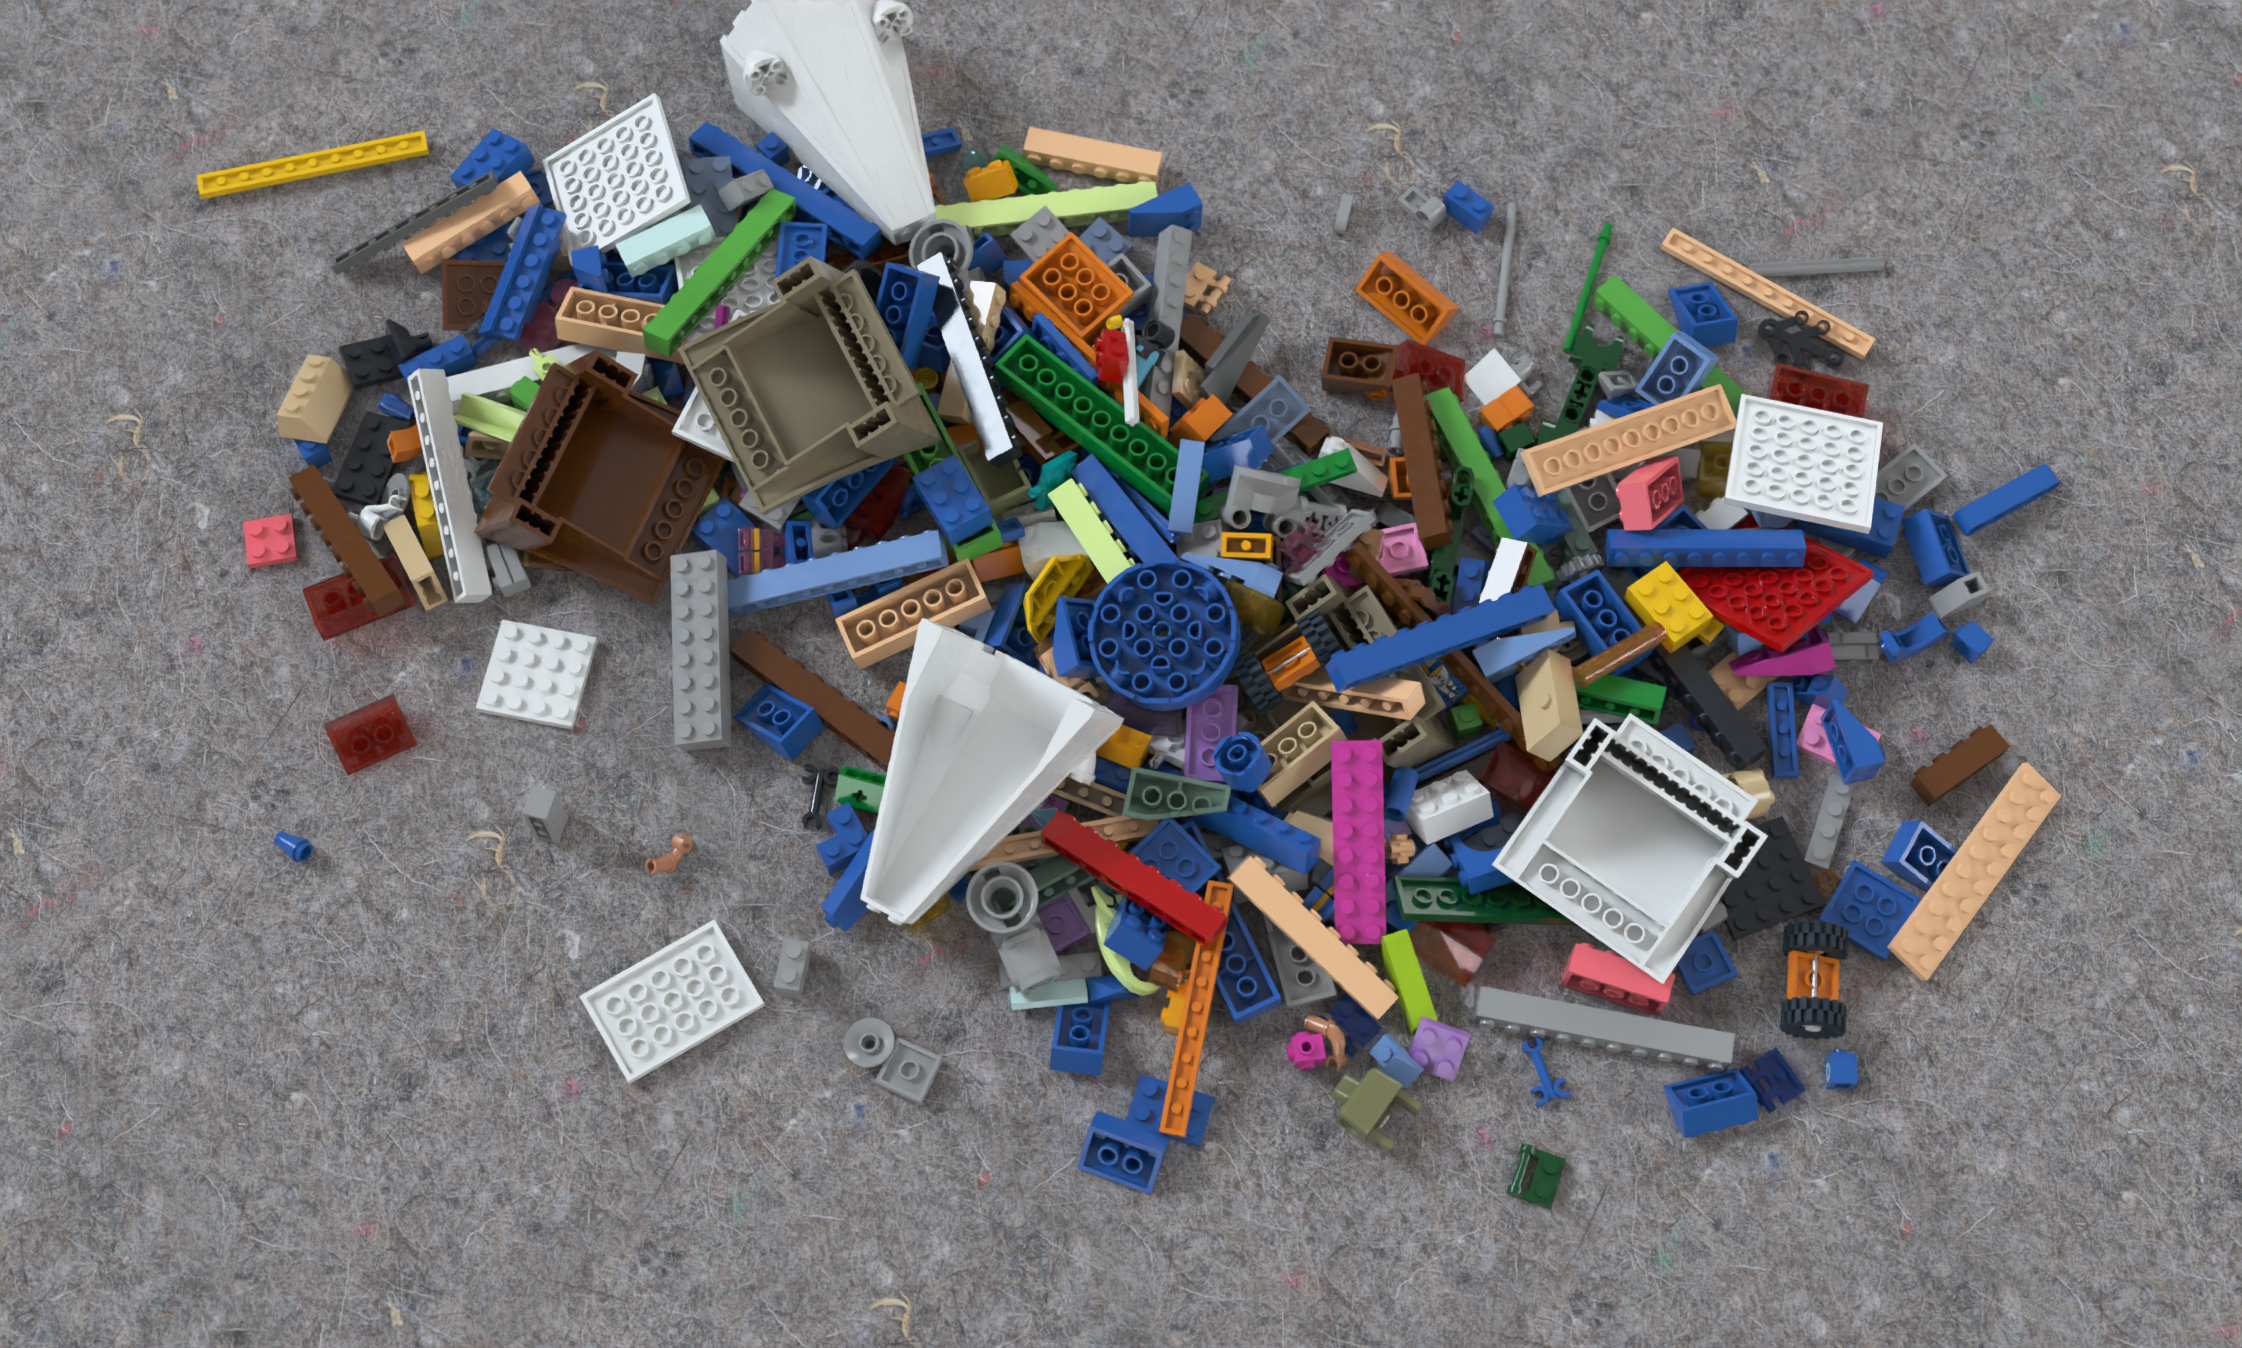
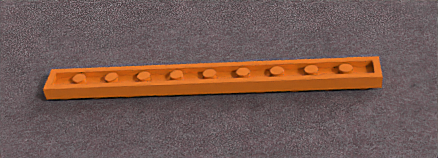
M1018 280L1010 284L1009 301L1013 307L1018 308L1032 322L1034 315L1042 312L1047 319L1054 323L1056 329L1068 338L1069 343L1082 353L1089 365L1097 370L1095 351ZM1098 380L1100 386L1114 396L1119 404L1124 406L1123 381L1122 384ZM1138 390L1139 420L1162 438L1165 437L1168 433L1169 418Z
M1208 880L1204 902L1211 907L1217 906L1222 909L1225 916H1227L1228 922L1234 885ZM1226 927L1210 950L1196 942L1159 1132L1162 1134L1186 1138Z

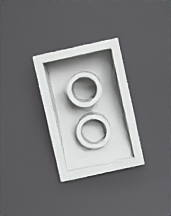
M617 351L615 361L638 374L631 391L642 394L649 389H653L654 375H651V364H648L646 355Z
M1326 437L1319 458L1349 448L1357 467V473L1339 478L1330 483L1382 497L1389 478L1353 446L1344 442L1343 439L1339 437Z
M1066 521L1038 522L1025 527V537L1018 538L1023 565L1033 582L1052 556L1085 554L1089 561H1092Z

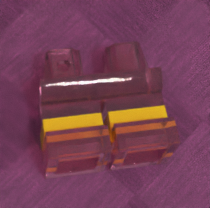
M751 527L738 529L739 551H744L739 553V575L761 573L764 569H778L785 566L784 556H773V547H784L785 535L783 533L773 532V529H756Z

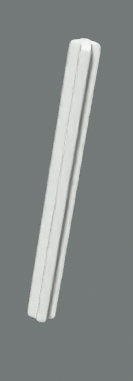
M1125 318L1123 327L1120 328V332L1126 333L1129 364L1123 378L1125 423L1135 426V424L1139 423L1134 322L1129 321V318Z

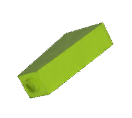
M1407 929L1384 936L1378 953L1390 983L1396 988L1394 993L1399 997L1397 999L1412 1035L1416 1033L1422 1016L1434 1021H1438Z

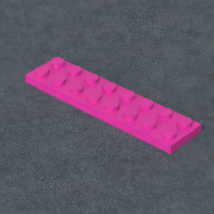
M1382 740L1331 741L1335 930L1341 935L1339 940L1343 944H1381L1382 938L1387 936Z

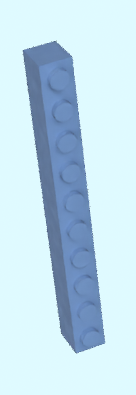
M926 530L922 534L915 536L905 535L898 540L890 542L880 541L873 546L856 547L853 551L835 552L824 558H810L807 562L799 564L789 563L778 569H764L761 573L740 575L737 579L727 580L728 618L949 566L945 538L939 530Z

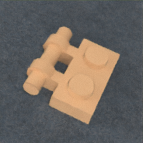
M1196 262L1187 275L1183 306L1193 311L1197 304L1202 306L1199 310L1200 313L1207 316L1210 310H1214L1217 306L1219 297L1227 291V285L1231 279L1223 275L1220 281H1216V271ZM1208 289L1212 290L1210 296H1204Z

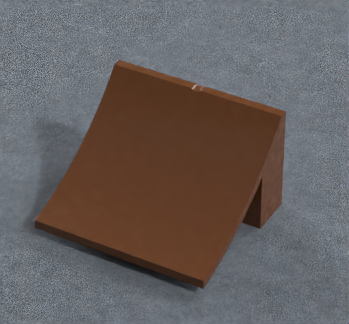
M596 349L564 366H560L555 362L551 364L486 489L493 493V496L474 533L483 538L526 551L565 566L651 606L655 604L671 572L670 556L679 555L726 459L672 435V430L682 411L631 391L638 374Z

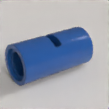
M1397 767L1395 769L1384 802V817L1388 820L1402 822L1406 819L1419 778L1415 770L1409 767Z

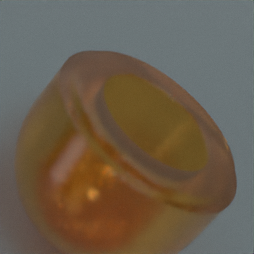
M1830 868L1817 871L1813 877L1819 891L1824 894L1834 892L1840 883L1838 873ZM1824 874H1828L1832 878V885L1829 888H1824L1820 885V878Z

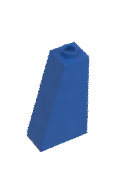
M875 829L870 833L821 906L826 914L824 919L833 929L838 927L846 932L870 910L866 907L868 903L861 900V893Z

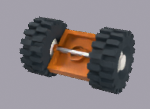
M1317 608L1296 621L1303 635L1262 660V664L1252 649L1237 657L1233 670L1262 715L1284 702L1279 691L1290 687L1303 676L1313 673L1321 664L1326 670L1325 666L1331 660V655L1343 650Z
M1804 920V922L1795 921L1794 924L1789 923L1787 926H1784L1783 955L1785 957L1788 956L1787 999L1781 1002L1780 1029L1785 1034H1793V1037L1797 1038L1803 1037L1805 1039L1814 1038V1040H1820V1038H1838L1846 1033L1847 1007L1842 1002L1838 1003L1839 962L1848 957L1849 931L1846 930V927H1840V924L1837 923L1831 924L1829 921L1824 923L1821 920H1815V922H1810V920Z

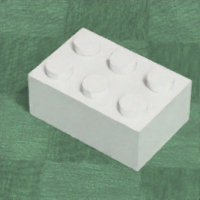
M1467 770L1457 772L1450 777L1415 790L1404 821L1427 845L1494 817L1490 792Z

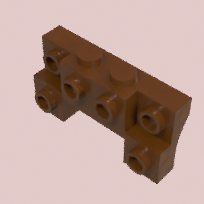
M1007 388L999 389L1007 401L1005 408L1014 420L1015 425L1012 427L1021 439L1022 446H1020V449L1026 457L1032 455L1042 466L1069 450L1077 454L1079 453L1081 445L1077 442L1071 444L1067 439L1068 435L1063 431L1052 436V429L1024 399H1020Z
M1394 578L1434 622L1444 614L1450 613L1452 616L1451 608L1447 603L1436 601V596L1431 588H1425L1419 580ZM1366 582L1361 583L1355 589V592L1359 591L1368 584ZM1372 588L1393 623L1397 625L1401 621L1399 615L1389 605L1385 604L1382 597Z

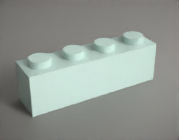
M700 204L615 245L633 278L646 273L658 265H663L679 255H684L700 245L707 244L717 237Z

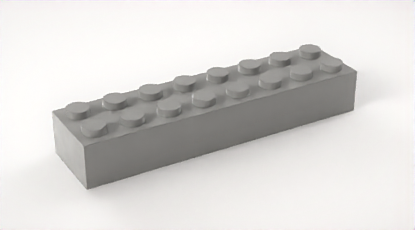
M718 550L670 556L674 742L677 747L684 751L732 746L727 558Z

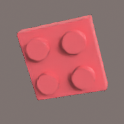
M291 513L243 522L247 563L250 569L298 560L294 517Z

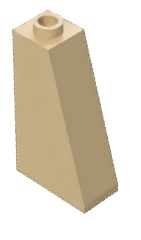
M403 514L382 524L426 611L448 601L405 515Z
M1299 808L1295 813L1290 811L1284 821L1320 838L1319 857L1334 867L1333 820Z

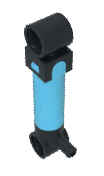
M1155 318L1150 319L1144 325L1142 330L1143 338L1138 335L1135 339L1138 388L1152 366L1158 367L1166 352L1161 349L1170 347L1175 339V331ZM1108 392L1107 396L1118 403L1115 397Z

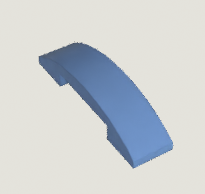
M1181 439L1168 532L1192 535L1205 442Z

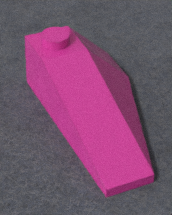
M1818 624L1808 631L1807 639H1798L1782 653L1768 646L1763 651L1753 650L1728 662L1734 676L1821 675L1827 673L1830 669L1836 668L1829 641Z

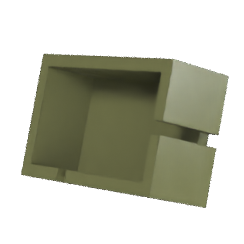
M977 439L957 447V451L973 482L990 508L992 517L1033 499L1028 495V490L1032 486L1023 469L1021 470L1017 459L998 469L987 461L984 449L983 452H980Z

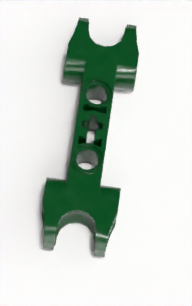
M1587 324L1585 330L1577 338L1568 362L1580 367L1557 423L1544 419L1536 438L1535 446L1568 436L1577 431L1598 380L1599 373L1602 371H1615L1621 357L1624 337L1618 335L1610 346H1599L1592 338L1594 325ZM1582 378H1587V379H1589L1590 381H1589V382L1584 381ZM1578 392L1582 394L1580 400L1576 398ZM1566 416H1571L1574 420H1569Z
M1462 465L1454 470L1451 479L1448 478L1445 481L1448 486V492L1444 493L1445 499L1449 500L1451 506V513H1448V517L1452 519L1455 533L1452 534L1453 543L1428 550L1427 561L1429 566L1428 569L1424 570L1422 583L1425 588H1431L1436 596V601L1446 602L1447 605H1449L1454 585L1452 574L1463 529L1464 513L1466 506L1471 501L1474 486V473L1472 469ZM1458 473L1466 474L1468 477L1467 484H1461L1460 481H1457Z

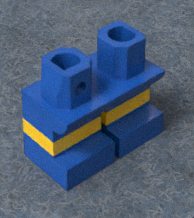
M1332 867L1303 899L1304 902L1302 904L1308 909L1316 911L1323 918L1324 922L1328 920L1335 925L1334 867Z

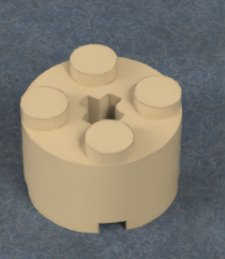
M1748 768L1722 775L1758 800L1744 821L1764 816L1769 811L1770 805L1774 804V793L1770 790L1764 773L1760 768Z

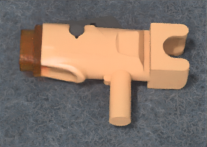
M1049 638L1033 649L1036 653L1035 657L1039 659L1048 676L1051 675L1053 679L1093 700L1099 697L1098 691L1090 681L1087 682L1082 678L1058 676L1052 654L1053 642Z

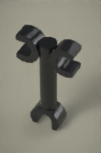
M805 764V771H810L813 774L810 777L802 776V782L807 785L814 783L809 812L803 816L802 823L803 827L807 828L808 821L814 819L816 820V829H820L822 822L819 816L824 782L828 787L835 788L837 781L829 780L828 778L830 775H839V769L836 767H830L826 770L822 768L816 769L812 764Z

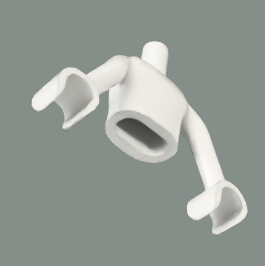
M392 495L387 504L365 506L360 515L352 512L348 513L380 562L382 559L387 560V557L379 554L370 539L378 541L384 533L382 524L386 523V519L374 512L381 513L392 509L403 511V508L400 507L401 500L406 501V497Z

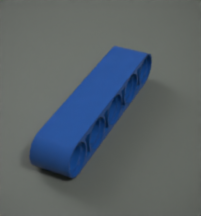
M2045 463L1960 508L1952 515V518L1964 535L1969 536L2057 488L2061 482L2048 464Z

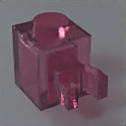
M1310 523L1306 527L1304 534L1294 530L1276 546L1290 564L1297 568L1302 567L1317 553L1312 545L1326 538L1323 533H1319L1316 537L1312 536V531L1317 528L1315 523Z

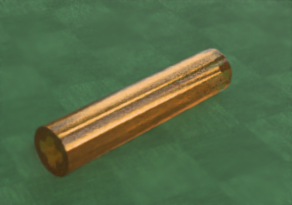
M1654 621L1572 669L1575 682L1580 687L1585 688L1666 641L1667 633L1664 627L1659 622Z

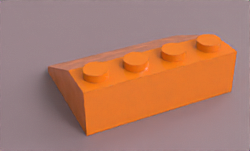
M1072 232L1066 235L1019 276L1021 284L1088 345L1101 335L1102 329L1107 328L1106 321L1112 316H1117L1134 295V292Z

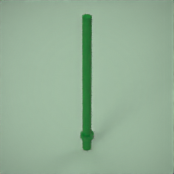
M1609 223L1604 224L1602 233L1597 237L1598 245L1563 347L1564 353H1572L1606 247L1611 242L1610 235L1613 226Z

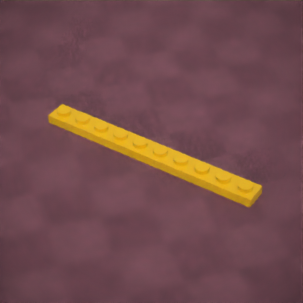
M419 131L197 175L199 195L202 199L429 155L425 131Z

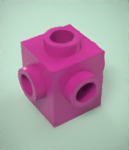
M1299 1032L1295 1034V1037H1291L1290 1045L1286 1046L1288 1061L1293 1062V1068L1308 1071L1315 1069V1066L1324 1065L1326 1056L1322 1033L1310 1035V1032Z

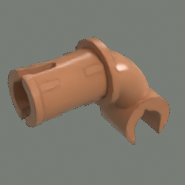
M682 834V838L675 835L671 841V845L674 848L672 852L666 853L662 857L647 859L645 863L646 871L650 874L664 871L666 873L674 872L684 854L692 849V838Z

